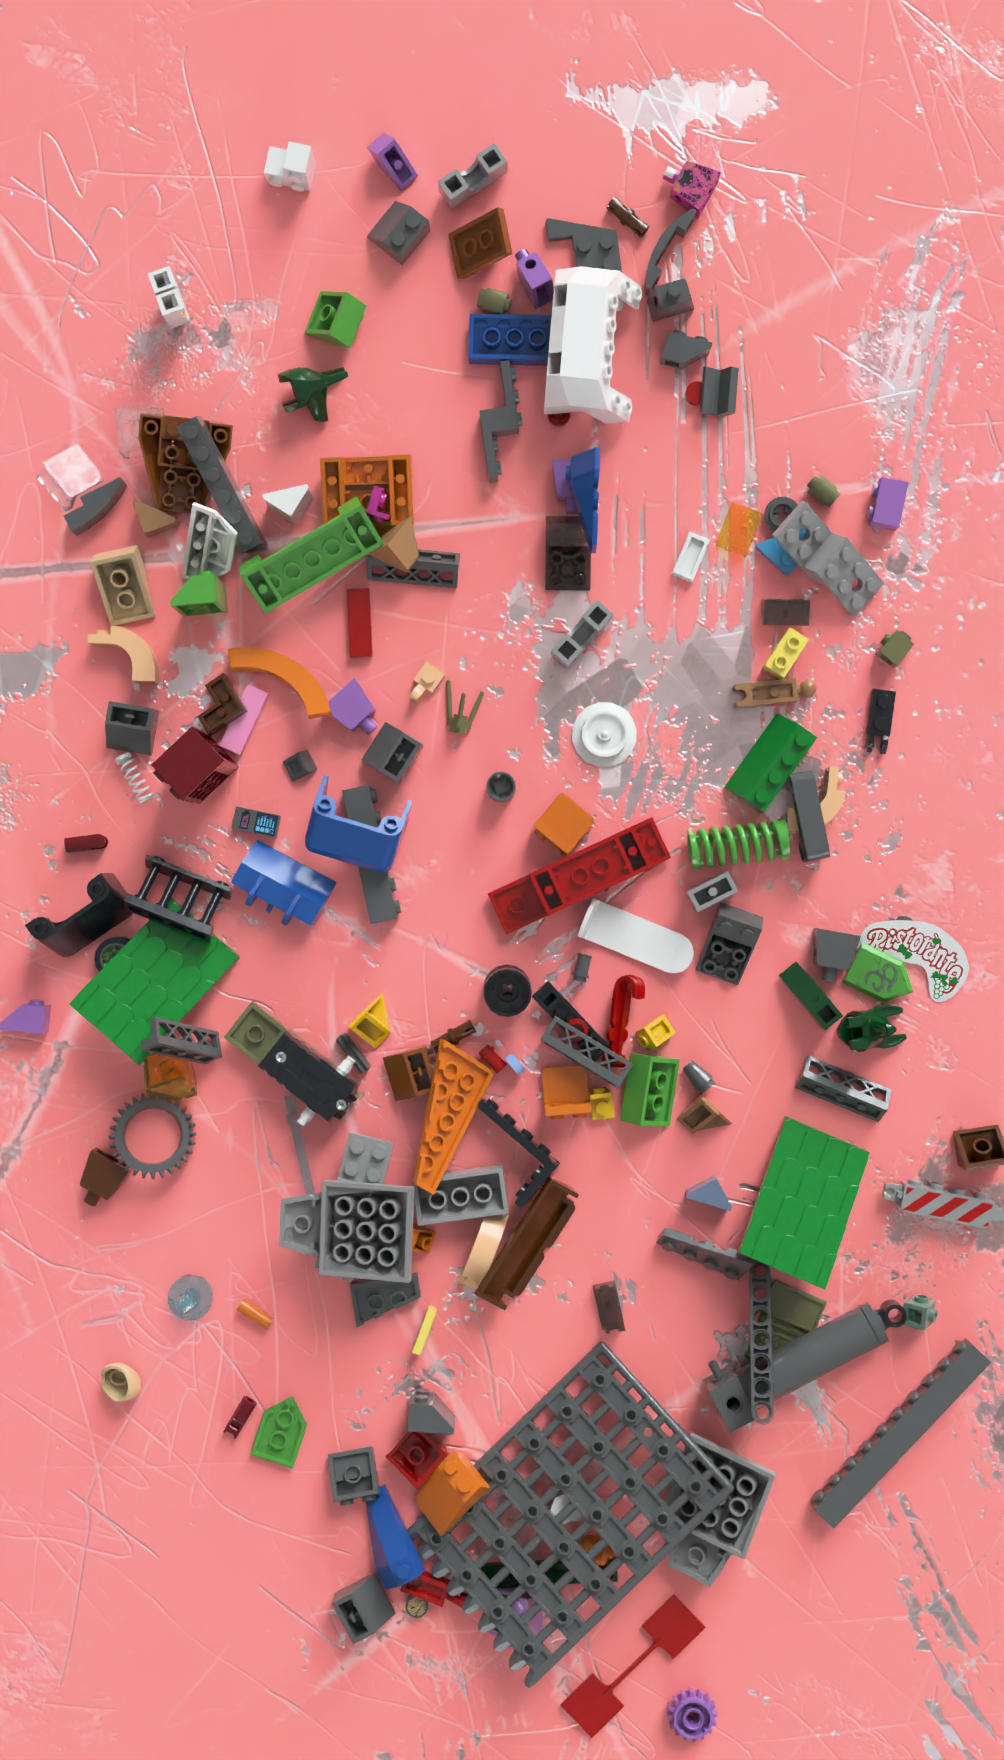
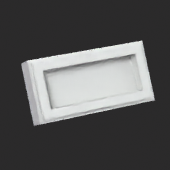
M689 531L671 575L692 583L710 540Z

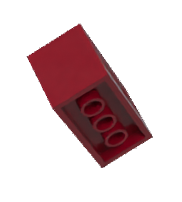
M193 726L151 764L155 769L153 774L162 783L165 782L171 786L169 791L178 800L181 799L182 801L185 800L186 802L199 804L239 768L210 735Z

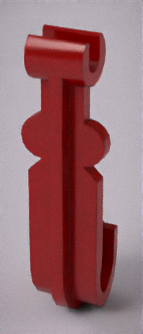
M631 974L621 976L615 982L609 1021L612 1027L606 1033L607 1039L610 1040L609 1049L625 1059V1055L622 1054L623 1042L628 1038V1031L625 1027L628 1025L631 995L632 998L637 1000L645 999L644 981L642 978ZM605 1055L602 1057V1062L606 1061ZM608 1055L609 1060L615 1059ZM620 1061L610 1063V1067L624 1068L625 1066Z

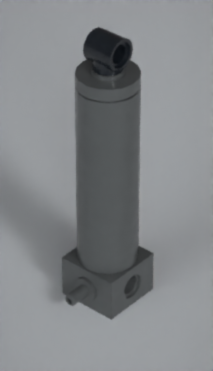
M895 1300L884 1301L878 1310H873L870 1304L865 1302L859 1307L773 1350L774 1401L889 1342L885 1331L890 1327H901L907 1320L906 1310ZM892 1309H898L897 1316L894 1318L888 1317ZM759 1359L756 1362V1369L760 1371L767 1369V1360ZM716 1360L710 1361L708 1366L713 1374L705 1378L704 1382L731 1433L755 1420L751 1412V1363L737 1370H734L732 1365L721 1370ZM760 1383L756 1387V1392L760 1395L766 1394L769 1390V1386L766 1383Z

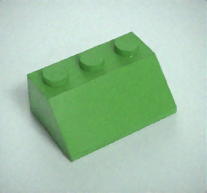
M211 571L197 572V575L191 576L172 598L170 606L183 617L227 613L226 585L215 574H211Z
M630 1053L629 1062L633 1063V1066L626 1077L620 1120L639 1126H670L680 1059L643 1053Z

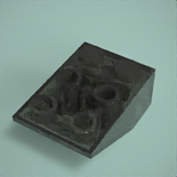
M546 516L545 590H590L591 551L579 516Z

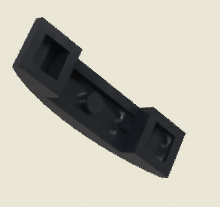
M549 981L532 995V998L552 1018L556 1016L566 1023L573 1018L582 1019L588 1027L587 1036L609 1048L604 1039ZM584 1039L575 1042L581 1050L586 1049ZM588 1042L589 1048L595 1047ZM600 1049L590 1051L593 1061H596L604 1053Z

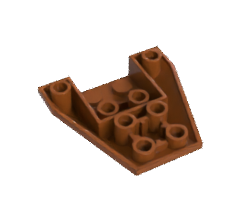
M140 414L138 438L155 507L158 510L191 513L194 502L206 506L211 495L176 426L191 418L164 414ZM204 420L224 461H226L231 449L233 425Z

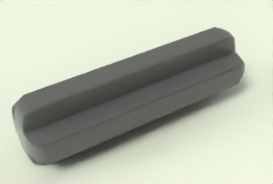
M343 1033L337 1037L336 1042L344 1053L356 1061L354 1066L361 1074L366 1072L370 1068V1064L349 1036Z

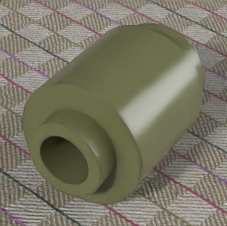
M481 288L477 307L482 308V311L493 314L509 313L512 299L508 298L509 293L492 288Z
M815 475L806 485L810 488L807 493L822 506L826 505L828 508L841 495L837 491L838 488L823 475L819 478Z

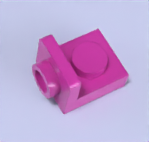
M374 486L366 513L371 514L370 519L383 523L384 519L390 520L391 515L379 511L380 507L384 508L387 495L384 494V488Z

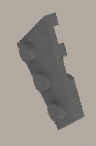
M418 1272L411 1274V1282L409 1283L371 1279L350 1282L356 1327L363 1325L364 1322L372 1318L376 1319L382 1316L383 1313L391 1309H397L421 1297Z

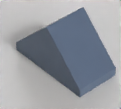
M715 1175L687 1189L685 1192V1196L688 1199L728 1211L732 1209Z

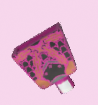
M686 161L681 171L668 166L663 179L673 184L670 198L686 211L691 209L697 210L695 218L699 219L719 182L721 172Z

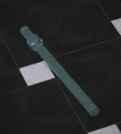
M293 1095L285 1096L284 1099L288 1113L286 1119L287 1123L291 1126L306 1195L315 1194L300 1124L297 1121L300 1118V1114L296 1111Z

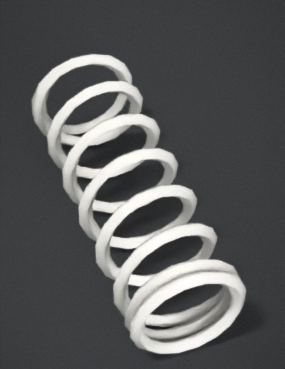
M127 752L117 757L115 761L117 765H123L120 771H128L124 778H131L128 785H135L132 792H139L136 795V799H140L138 803H142L152 798L154 793L138 797L150 786L134 790L145 782L146 779L130 784L142 772L126 777L138 767L136 765L122 770L127 764L134 761V758L128 760L132 755L130 752Z

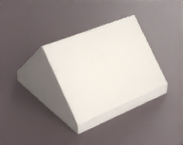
M307 484L262 494L264 501L271 510L295 525L298 524L313 500V494Z

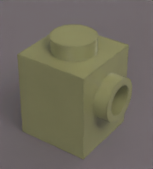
M896 630L892 634L887 632L879 642L882 646L875 655L894 668L898 666L914 643L910 641L912 638L902 630L900 632Z

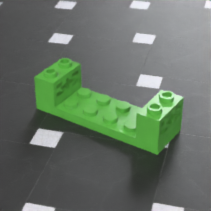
M357 496L337 508L340 515L262 560L258 554L239 565L241 577L265 614L384 545L378 531Z

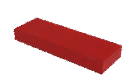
M347 589L350 658L373 657L370 589Z

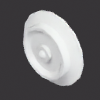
M599 702L586 707L577 716L572 727V742L576 752L585 762L596 767H611L622 763L632 753L636 744L637 729L633 718L624 708L613 703Z

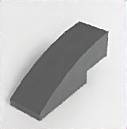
M119 477L81 496L80 499L83 506L63 515L71 532L78 536L102 520L121 498L127 487L126 482Z

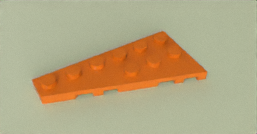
M440 1039L412 1180V1184L434 1195L478 1107V1103L482 1099L495 1073L444 1039Z

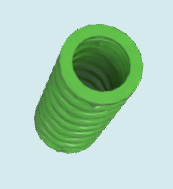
M785 819L781 821L773 820L768 826L765 822H759L756 827L753 823H747L744 829L740 824H735L732 831L728 825H724L721 827L720 832L713 826L709 828L708 834L704 828H698L696 835L691 829H687L691 870L700 869L701 865H704V859H701L702 843L707 866L709 868L714 866V841L717 848L719 865L725 866L726 839L729 846L732 865H737L738 837L742 848L743 861L745 864H749L750 835L754 846L756 862L761 863L763 861L762 834L765 839L768 861H774V833H776L779 848H776L777 857H780L781 860H789L790 841L787 823Z

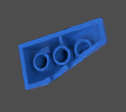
M595 447L572 456L570 466H566L565 480H570V491L591 553H596L597 510L599 500L597 489L600 473V447Z
M384 1484L380 1486L381 1495H376V1500L366 1502L375 1569L385 1590L400 1587L418 1578L424 1572L425 1567Z

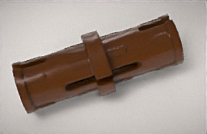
M616 196L608 203L606 209L621 220L620 223L623 226H628L640 238L645 235L650 226L635 214L636 211L634 209H629Z
M469 1019L453 1030L452 1028L448 1029L447 1033L431 1040L430 1043L437 1054L440 1039H444L456 1046L460 1040L477 1031Z

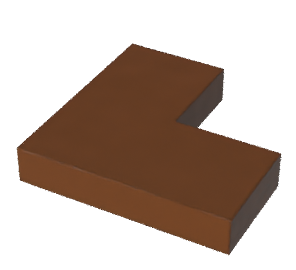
M225 673L220 674L205 685L215 704L197 716L210 736L247 712L246 707Z

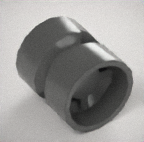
M501 771L492 774L486 784L488 795L496 802H507L515 794V780L506 772Z

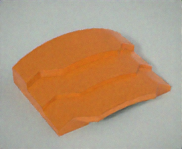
M411 454L320 458L323 524L340 515L337 508L356 496L365 511H367L373 488L378 486L384 488V494L387 495L384 508L380 507L379 511L391 515L390 520L384 519L383 523L371 519L379 535L382 536L409 516H411L414 525L413 458Z

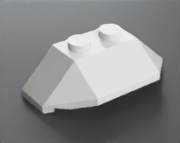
M195 502L192 504L181 578L188 580L191 576H196L197 572L211 571V574L219 577L231 570L238 532L216 510Z

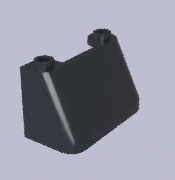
M100 873L91 879L87 885V893L92 900L91 903L64 921L52 922L49 918L37 917L27 923L25 927L35 939L62 957H70L129 918L133 913L125 910L124 900L127 892L115 874Z

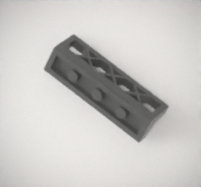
M418 549L419 559L405 576H399L394 571L397 569L396 567L368 555L367 580L457 588L460 553ZM373 565L382 566L386 571L383 574L373 573ZM421 569L427 570L431 575L428 578H421L417 572ZM442 572H453V580H444L440 574Z
M556 1016L541 1038L543 1043L616 1088L620 1087L633 1066V1063ZM556 1023L565 1028L567 1037L557 1039L550 1034ZM568 1030L576 1035L569 1036ZM581 1037L585 1041L586 1049L579 1051L573 1049L570 1039ZM568 1040L569 1045L565 1044L562 1041ZM588 1042L595 1047L589 1048ZM602 1050L606 1061L594 1062L590 1051ZM583 1052H587V1053H588V1057H586V1056L583 1055L582 1053H583ZM608 1055L615 1059L609 1060ZM620 1061L626 1065L620 1077L612 1073L611 1062ZM607 1064L608 1070L601 1065Z
M159 1017L150 1019L152 1037L140 1042L141 1051L201 1064H208L222 1057L218 1031ZM159 1026H161L163 1030L166 1032L165 1036L160 1035ZM176 1029L181 1034V1039H179L178 1036L175 1034L174 1031ZM191 1033H193L194 1036L197 1038V1043H195V1041L190 1036ZM207 1037H211L212 1046L206 1040Z
M809 1055L805 1058L802 1073L795 1083V1088L876 1122H879L888 1111L892 1089ZM810 1065L817 1067L821 1073L815 1074L809 1071ZM830 1075L839 1076L842 1082L837 1083L833 1081ZM851 1084H859L863 1091L855 1090ZM876 1091L883 1094V1101L875 1098L872 1092Z

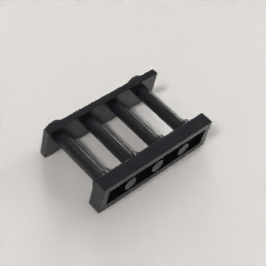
M146 855V868L150 870L138 894L134 896L127 894L124 900L125 910L210 943L213 937V927L210 925V921L221 898L231 899L232 888L225 882H215L169 864L159 856L151 857ZM159 872L171 878L159 903L153 904L148 902L146 897ZM179 881L192 885L181 910L176 913L169 910L167 906ZM200 889L213 895L202 919L197 921L190 918L188 914Z

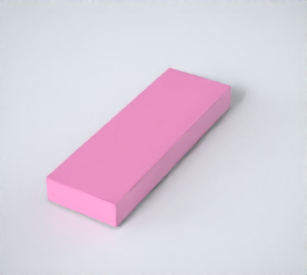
M247 684L241 697L247 712L229 724L219 746L242 755L269 696L268 693Z

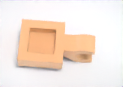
M426 661L413 679L418 685L410 694V698L418 703L426 690L432 694L445 677V674Z

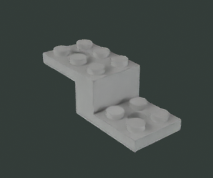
M801 501L772 534L773 538L809 580L824 585L850 616L855 617L884 584L847 537L832 533L805 501ZM805 528V536L800 540L799 532ZM855 579H857L858 585L854 590H852L851 584Z

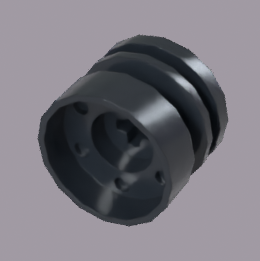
M505 964L497 966L489 972L485 978L483 994L485 1003L492 1012L499 1016L511 1017L520 1014L527 1008L531 1000L532 990L529 978L522 969L515 965ZM504 984L506 986H509L510 984L512 985L511 993H509L508 991L503 993Z

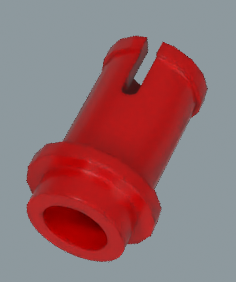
M486 1045L479 1052L480 1059H484L498 1074L507 1063L493 1050V1046Z

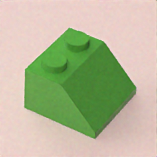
M320 291L304 333L336 347L350 348L355 340L359 324L363 320L367 305L348 292Z

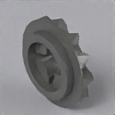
M777 497L768 503L764 511V518L770 530L775 531L781 525L780 518L773 514L779 513L782 506H784V514L789 516L798 506L794 500L788 497Z

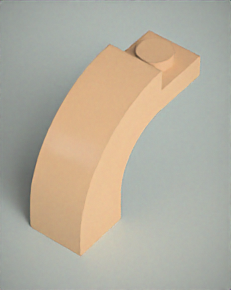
M112 625L110 635L109 631L96 630L95 634H88L87 643L92 646L121 647L128 652L132 661L133 682L159 684V665L156 655L143 638L126 628Z
M829 766L826 768L824 792L820 800L824 825L838 813L845 798L846 791L837 790V786H840L842 781V773H839V767ZM786 808L784 819L787 823L788 832H799L794 808Z
M500 1214L483 1217L468 1259L460 1274L459 1283L471 1288H478L490 1269L504 1232L508 1215Z

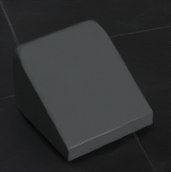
M308 750L300 751L283 761L292 782L317 770Z

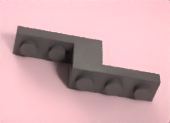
M509 360L500 361L506 407L479 410L489 483L498 482V475H502L500 461L495 460V453L499 452L497 438L493 439L492 437L519 434V426H523L521 412H516V404H520L518 390H513V382L516 381L515 367L510 368Z

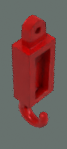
M426 1570L418 1577L422 1581L421 1586L417 1587L409 1584V1582L401 1586V1592L443 1607L445 1599L462 1608L468 1595L466 1593H461L460 1597L458 1595H449L447 1586L450 1580L444 1577H434L431 1572Z

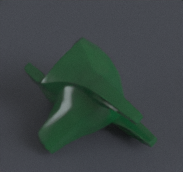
M297 367L278 373L279 383L290 382L295 399L282 403L285 412H293L306 405L314 421H328L327 386L349 377L347 371H345L344 367L324 372H318L306 367Z
M879 1005L869 1010L851 1011L840 1021L837 1027V1035L844 1044L850 1047V1050L864 1052L872 1048L885 1049L894 1047L905 1041L907 1036L906 1034H894L897 1029L888 1021L887 1017L903 1013V1008L892 1005Z

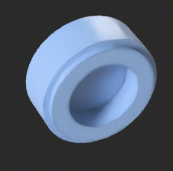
M510 1053L505 1057V1060L518 1075L525 1071V1068L513 1054Z

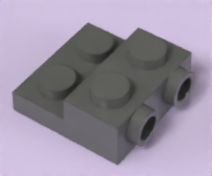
M373 1446L328 1454L333 1502H340V1506L354 1504L353 1499L362 1498L363 1502L376 1500V1495H381Z

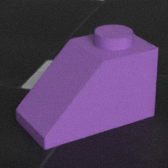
M383 132L367 147L378 166L401 191L418 176L395 138Z
M32 999L30 1003L21 1005L0 1023V1030L38 1034L49 1032L51 1005H44V1000Z

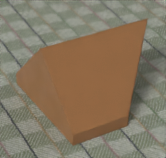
M411 516L380 536L384 545L368 553V555L408 573L419 559Z
M701 1093L676 1118L692 1134L700 1130L733 1124Z

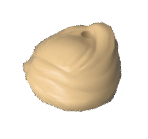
M120 1362L110 1363L103 1367L101 1371V1387L110 1399L117 1403H122L139 1396L142 1387L141 1378L133 1368Z

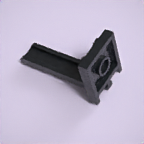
M483 1098L479 1101L478 1108L545 1166L543 1168L540 1165L530 1176L533 1180L530 1185L525 1183L515 1194L518 1199L514 1203L522 1208L558 1167L560 1162L549 1155L551 1151L544 1144L538 1145L532 1140L534 1136L525 1128L520 1130L515 1125L517 1121L508 1113L503 1115L497 1110L500 1106L491 1098L488 1100Z

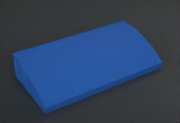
M470 314L469 364L501 365L500 361L509 360L510 365L547 366L552 315Z

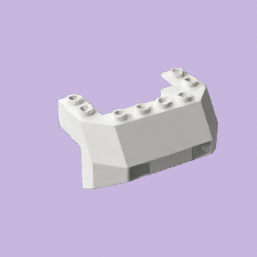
M590 267L556 270L544 414L585 412L605 424L629 422L632 412L631 399L610 387V378L613 374L612 355L615 351L614 332L617 328L615 319L616 311H623L624 302L634 309H639L642 290L639 284L622 272Z

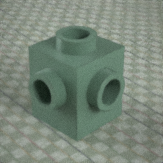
M923 1294L913 1295L904 1302L903 1308L906 1310L907 1320L903 1325L918 1330H926L932 1323L936 1322L938 1310L935 1309L936 1301L929 1299L928 1296Z

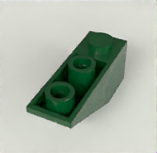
M797 961L778 975L821 1029L827 1030L843 1017L832 1001Z

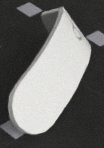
M595 898L592 899L578 933V937L668 973L675 974L684 971L690 966L694 957L692 943L682 934Z

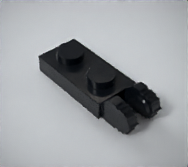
M872 689L866 728V752H872L874 748V735L881 736L880 754H886L896 691Z

